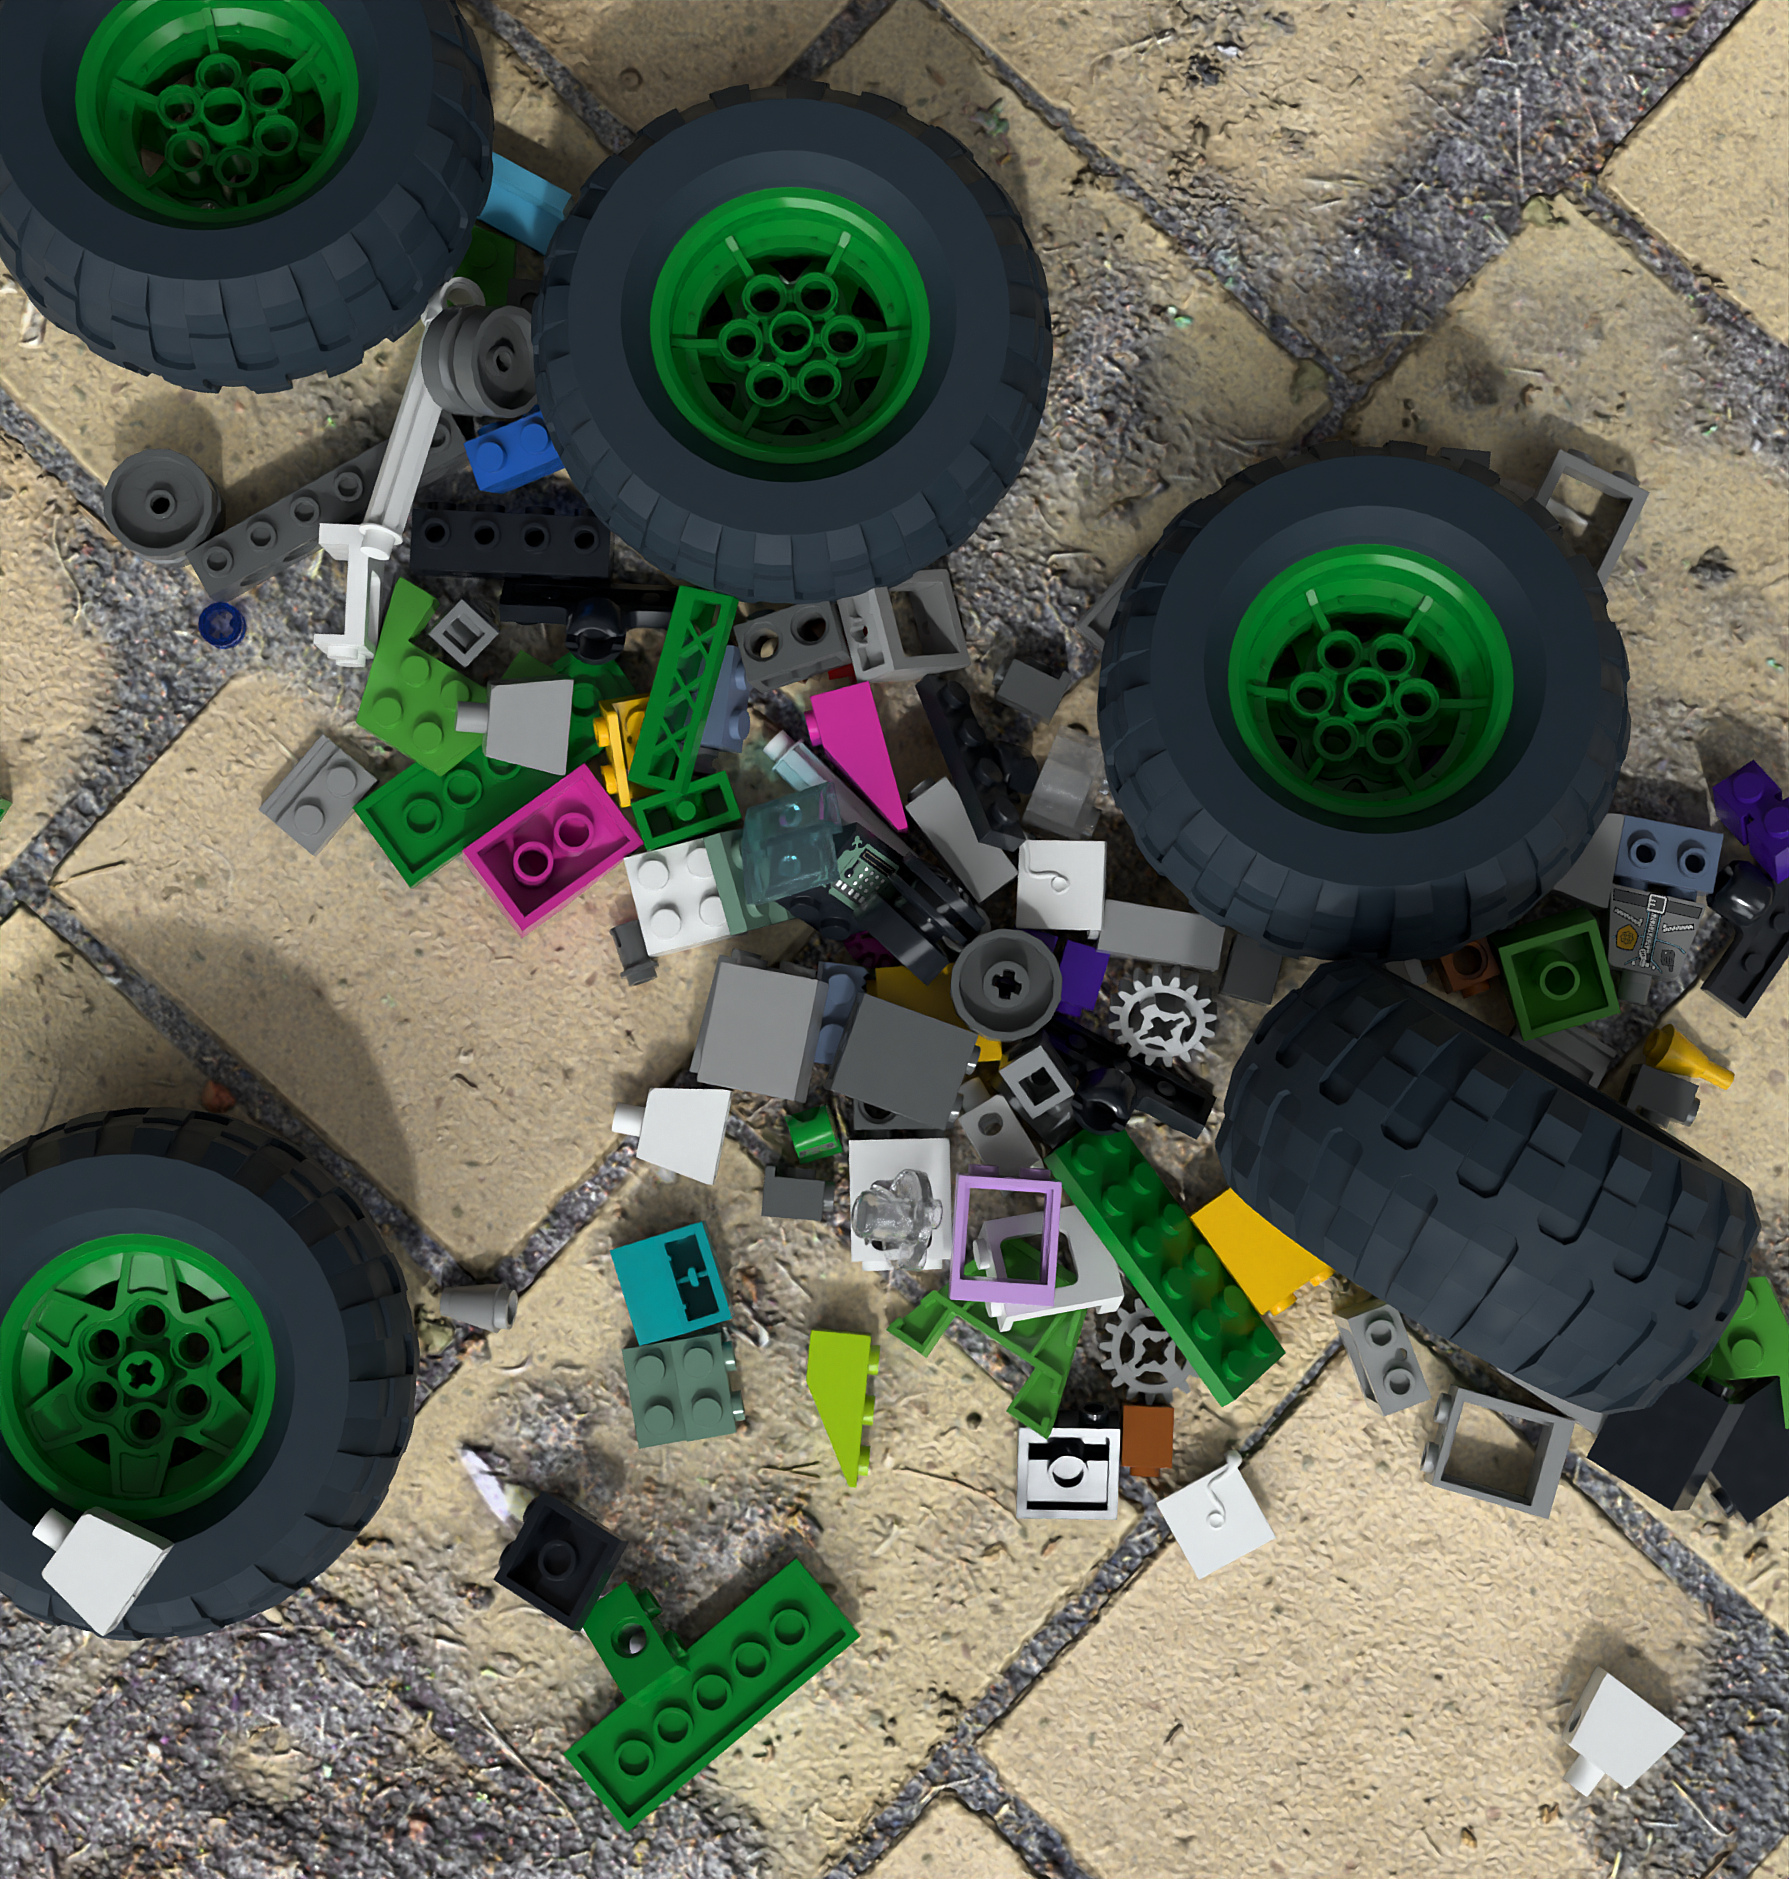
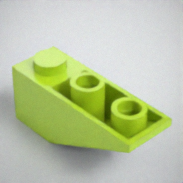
M812 1327L806 1382L849 1487L856 1488L858 1475L868 1476L871 1446L861 1445L863 1425L873 1426L876 1396L866 1395L868 1375L878 1376L880 1345H871L872 1333Z

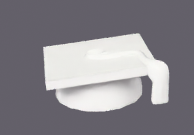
M1023 832L1026 841L1019 846L1016 928L1103 931L1104 904L1107 890L1105 882L1107 842L1035 840L1036 837L1034 835Z
M1235 1449L1224 1453L1227 1463L1156 1501L1157 1506L1199 1580L1276 1538L1238 1469L1242 1462V1456Z

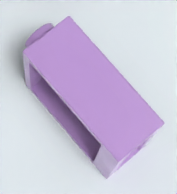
M969 1164L968 1173L957 1172L948 1291L951 1300L1054 1306L1062 1182L1059 1179H1050V1169L1020 1167L1019 1176L999 1175V1166ZM970 1188L1045 1193L1039 1280L964 1275Z

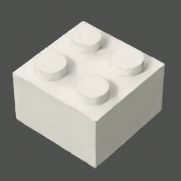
M703 838L623 858L647 953L652 959L748 934L747 931L730 935Z

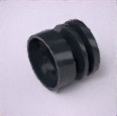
M909 851L901 862L917 877L908 885L892 870L887 877L900 894L896 900L892 902L880 893L872 891L854 910L851 916L928 986L950 963L947 955L937 942L945 936L954 943L964 947L969 941L953 925L962 918L978 932L986 922L978 914L971 901V897L936 865L917 858Z

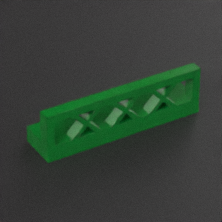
M679 586L630 767L628 781L661 792L667 790L687 795L739 599L720 593ZM716 605L721 606L717 623L710 629ZM704 657L706 661L704 672L697 678L701 660ZM690 705L693 713L690 723L684 727ZM677 754L680 761L673 781L669 779Z

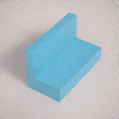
M492 151L494 166L492 185L487 203L480 217L477 216L476 219L545 256L549 242L558 224L567 219L570 211L576 205L572 194Z

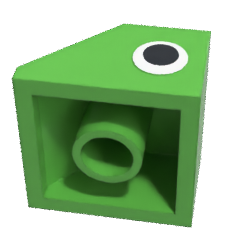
M1583 906L1515 926L1512 930L1505 929L1487 935L1492 954L1501 973L1498 975L1501 986L1524 1042L1621 1013L1597 921Z

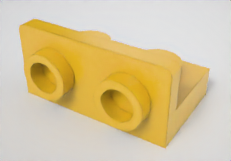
M651 692L598 701L601 717L593 718L597 745L599 748L606 747L608 765L601 766L603 787L608 795L613 794L621 808L631 806L630 799L661 793V791L649 789L627 780ZM672 772L669 780H673Z

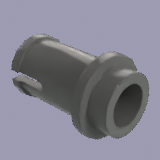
M639 920L630 921L609 930L624 969L620 973L621 979L627 978L629 987L649 982L658 977L655 969L659 967L658 961H652L651 957L648 956Z

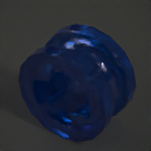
M217 602L210 604L202 611L199 616L198 628L206 642L218 649L227 650L236 647L243 641L247 631L245 617L234 606L228 603ZM226 613L231 614L233 617L229 624L234 629L228 637L220 633L219 638H214L213 633L216 627L212 623L213 619L217 615L226 619Z

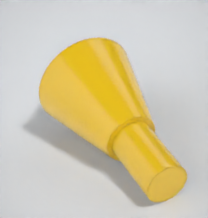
M1672 1024L1665 1025L1661 1030L1658 1028L1654 1029L1644 1044L1643 1054L1646 1056V1065L1677 1075L1692 1078L1700 1077L1723 1090H1727L1734 1080V1072L1708 1060V1056Z

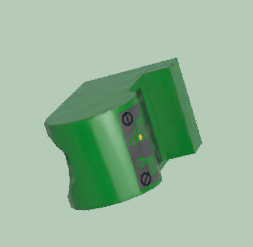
M824 1104L785 1116L800 1165L844 1152L830 1104Z

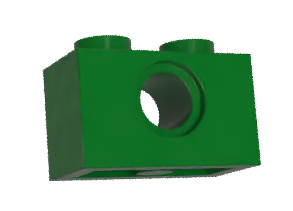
M725 770L690 782L687 795L664 791L630 803L647 852L700 839L744 823Z
M625 1581L596 1602L583 1629L625 1699L643 1707L691 1673V1670L683 1659L688 1655L685 1644L673 1629L666 1631L658 1618V1615L663 1610L655 1596L647 1587L641 1590ZM644 1629L646 1632L645 1645L640 1651L632 1654L630 1640L634 1633Z

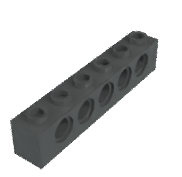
M443 409L439 416L415 496L470 465L463 445L467 440L451 413H447ZM390 438L185 553L209 597L222 606L323 549L319 544L320 523L362 524Z

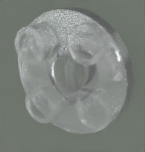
M904 1169L895 1177L889 1190L879 1185H872L870 1190L862 1191L857 1196L851 1213L852 1228L857 1237L864 1239L866 1246L873 1240L882 1241L886 1262L892 1269L920 1272L926 1264L927 1245L931 1229L936 1230L941 1224L943 1214L942 1202L939 1199H933L931 1184L926 1172Z

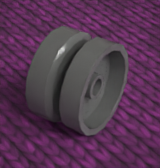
M457 304L443 309L431 321L423 339L421 353L424 384L433 401L447 413L461 416L481 417L485 415L497 418H515L528 413L538 402L534 382L536 379L533 345L531 343L532 315L524 308L511 305L481 306L477 304Z
M146 449L127 457L112 472L104 490V516L111 533L139 558L161 568H183L190 565L191 563L185 553L221 534L226 525V504L218 485L188 456L171 449ZM166 503H170L169 509L164 513L161 508Z
M997 929L979 935L962 949L951 972L950 997L956 1015L971 1032L979 1034V1036L989 1041L1014 1042L1032 1036L1051 1020L1061 1001L1063 978L1056 957L1042 940L1022 930ZM1002 977L1010 978L1015 985L1014 992H1011L1007 997L999 995V989L995 986L997 980Z

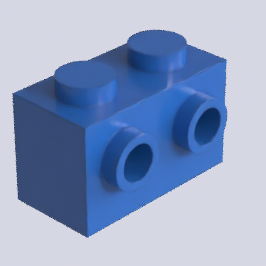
M539 404L534 405L528 413L521 415L522 419L506 425L505 421H499L481 427L477 430L479 437L463 443L480 491L504 494L565 468L553 446Z

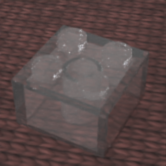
M1060 725L1022 817L1021 828L1050 840L1079 841V839L1089 841L1102 812V809L1093 806L1097 795L1100 793L1107 796L1110 791L1104 770L1105 763L1100 740Z

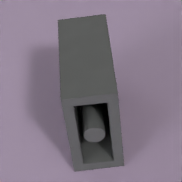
M857 992L823 1088L945 1131L947 1122L954 1123L960 1113L964 1095L958 1093L964 1074L971 1075L977 1065L981 1047L975 1045L979 1034L869 994Z

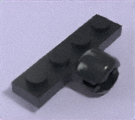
M505 578L499 602V616L502 622H516L526 626L537 623L565 625V634H567L565 644L572 655L585 664L603 665L616 659L623 651L626 633L629 630L635 628L668 630L679 586ZM692 587V588H696V589H701V590H702V587Z
M926 674L915 685V688L979 843L1014 852L1026 841V837L1018 821L1019 813L1013 804L1021 802L1018 793L1028 795L1035 789L1039 773L1037 761L1031 752L1022 746L1002 740L990 741L986 738V734L978 724L971 708L970 696L960 683Z
M1733 860L1717 874L1713 893L1706 895V902L1710 909L1733 925L1736 933L1734 940L1700 989L1737 1017L1746 1019L1789 957V877L1777 884L1774 879L1767 876L1749 861Z
M1054 1012L1051 1020L1036 1032L1038 1033L1042 1029L1047 1032L1049 1041L1071 1073L1079 1080V1086L1071 1102V1107L1079 1125L1088 1132L1103 1136L1122 1132L1128 1120H1130L1133 1111L1139 1110L1162 1121L1174 1130L1180 1131L1196 1140L1198 1139L1206 1125L1217 1097L1153 1063L1146 1065L1145 1059L1138 1055L1130 1058L1127 1056L1125 1048L1116 1045Z

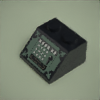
M858 822L776 844L770 898L787 909L792 916L800 918L820 932L824 938L844 940L852 934L867 931L851 914L872 891L880 893L892 902L898 897L899 893L887 877L892 870L907 884L915 874L901 862L904 856Z

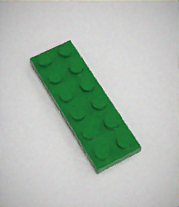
M568 652L549 666L559 674L569 675L574 680L565 775H557L487 757L482 752L481 744L441 777L415 762L352 807L411 889H414L460 856L463 849L584 763L588 764L606 751V747H598L593 727V718L601 717L598 701L638 694L614 660L603 665H590L581 662L571 652Z
M1083 1128L1043 1159L1055 1178L1062 1182L1063 1189L1221 1407L1235 1401L1286 1354L1274 1334L1248 1301L1245 1294L1235 1283L1214 1251L1203 1239L1125 1129L1122 1132L1103 1136L1090 1133Z
M796 1556L687 1647L688 1655L683 1659L690 1668L691 1673L643 1707L625 1699L569 1746L563 1755L626 1832H629L861 1636V1633L798 1556Z

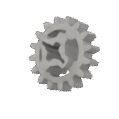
M1154 963L1153 972L1149 975H1146L1139 967L1134 969L1133 983L1121 978L1118 985V993L1111 994L1108 1027L1115 1029V1044L1119 1045L1128 1042L1127 1056L1132 1058L1139 1052L1145 1054L1146 1065H1151L1156 1057H1162L1166 1067L1172 1066L1173 1056L1177 1055L1186 1063L1190 1062L1192 1048L1204 1052L1207 1049V1037H1214L1216 1033L1217 1002L1211 1001L1212 988L1210 985L1198 988L1199 974L1194 972L1186 978L1181 977L1180 965L1176 964L1170 973H1163L1160 963ZM1139 1001L1140 1004L1135 1006L1134 1014L1130 1015L1131 1008ZM1196 1015L1193 1024L1188 1029H1186L1185 1027L1191 1024L1192 1016Z
M1139 1297L1133 1298L1134 1311L1128 1313L1119 1306L1116 1312L1121 1319L1117 1325L1105 1322L1103 1325L1112 1336L1111 1340L1098 1342L1100 1349L1110 1352V1357L1100 1363L1101 1368L1115 1369L1117 1372L1109 1382L1113 1387H1117L1124 1382L1128 1384L1125 1393L1126 1398L1132 1400L1138 1391L1144 1392L1145 1404L1152 1405L1155 1394L1161 1393L1165 1401L1171 1403L1173 1402L1172 1389L1178 1387L1181 1391L1188 1394L1191 1390L1185 1381L1189 1375L1197 1378L1200 1377L1186 1357L1181 1368L1174 1361L1176 1343L1164 1327L1161 1329L1146 1328L1139 1320L1144 1317L1155 1316V1314L1149 1307H1145ZM1126 1331L1132 1338L1131 1354L1122 1363L1120 1358V1342ZM1150 1338L1154 1342L1164 1339L1165 1344L1160 1348L1164 1356L1160 1361L1156 1362L1151 1357L1145 1361L1141 1360V1356L1146 1351L1142 1345L1145 1339ZM1145 1371L1160 1372L1166 1381L1145 1383L1135 1378Z

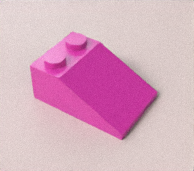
M869 681L810 696L813 709L805 711L804 716L812 746L822 744L825 757L873 811L900 838L908 836L907 821Z
M584 763L463 849L462 860L522 939L624 861L623 858L629 857L643 846L644 842Z

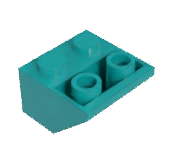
M706 1220L610 1250L639 1346L685 1334L732 1319L735 1316Z

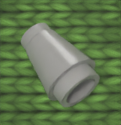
M504 1283L446 1286L443 1289L440 1299V1313L442 1316L451 1317L452 1319L494 1333H498L500 1329L510 1330L515 1322L518 1306L516 1290L506 1289Z

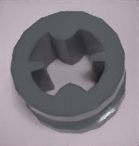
M700 747L692 775L707 777L716 774L717 770L712 767V761L718 758L719 751ZM678 760L676 764H673V772H677L680 760Z

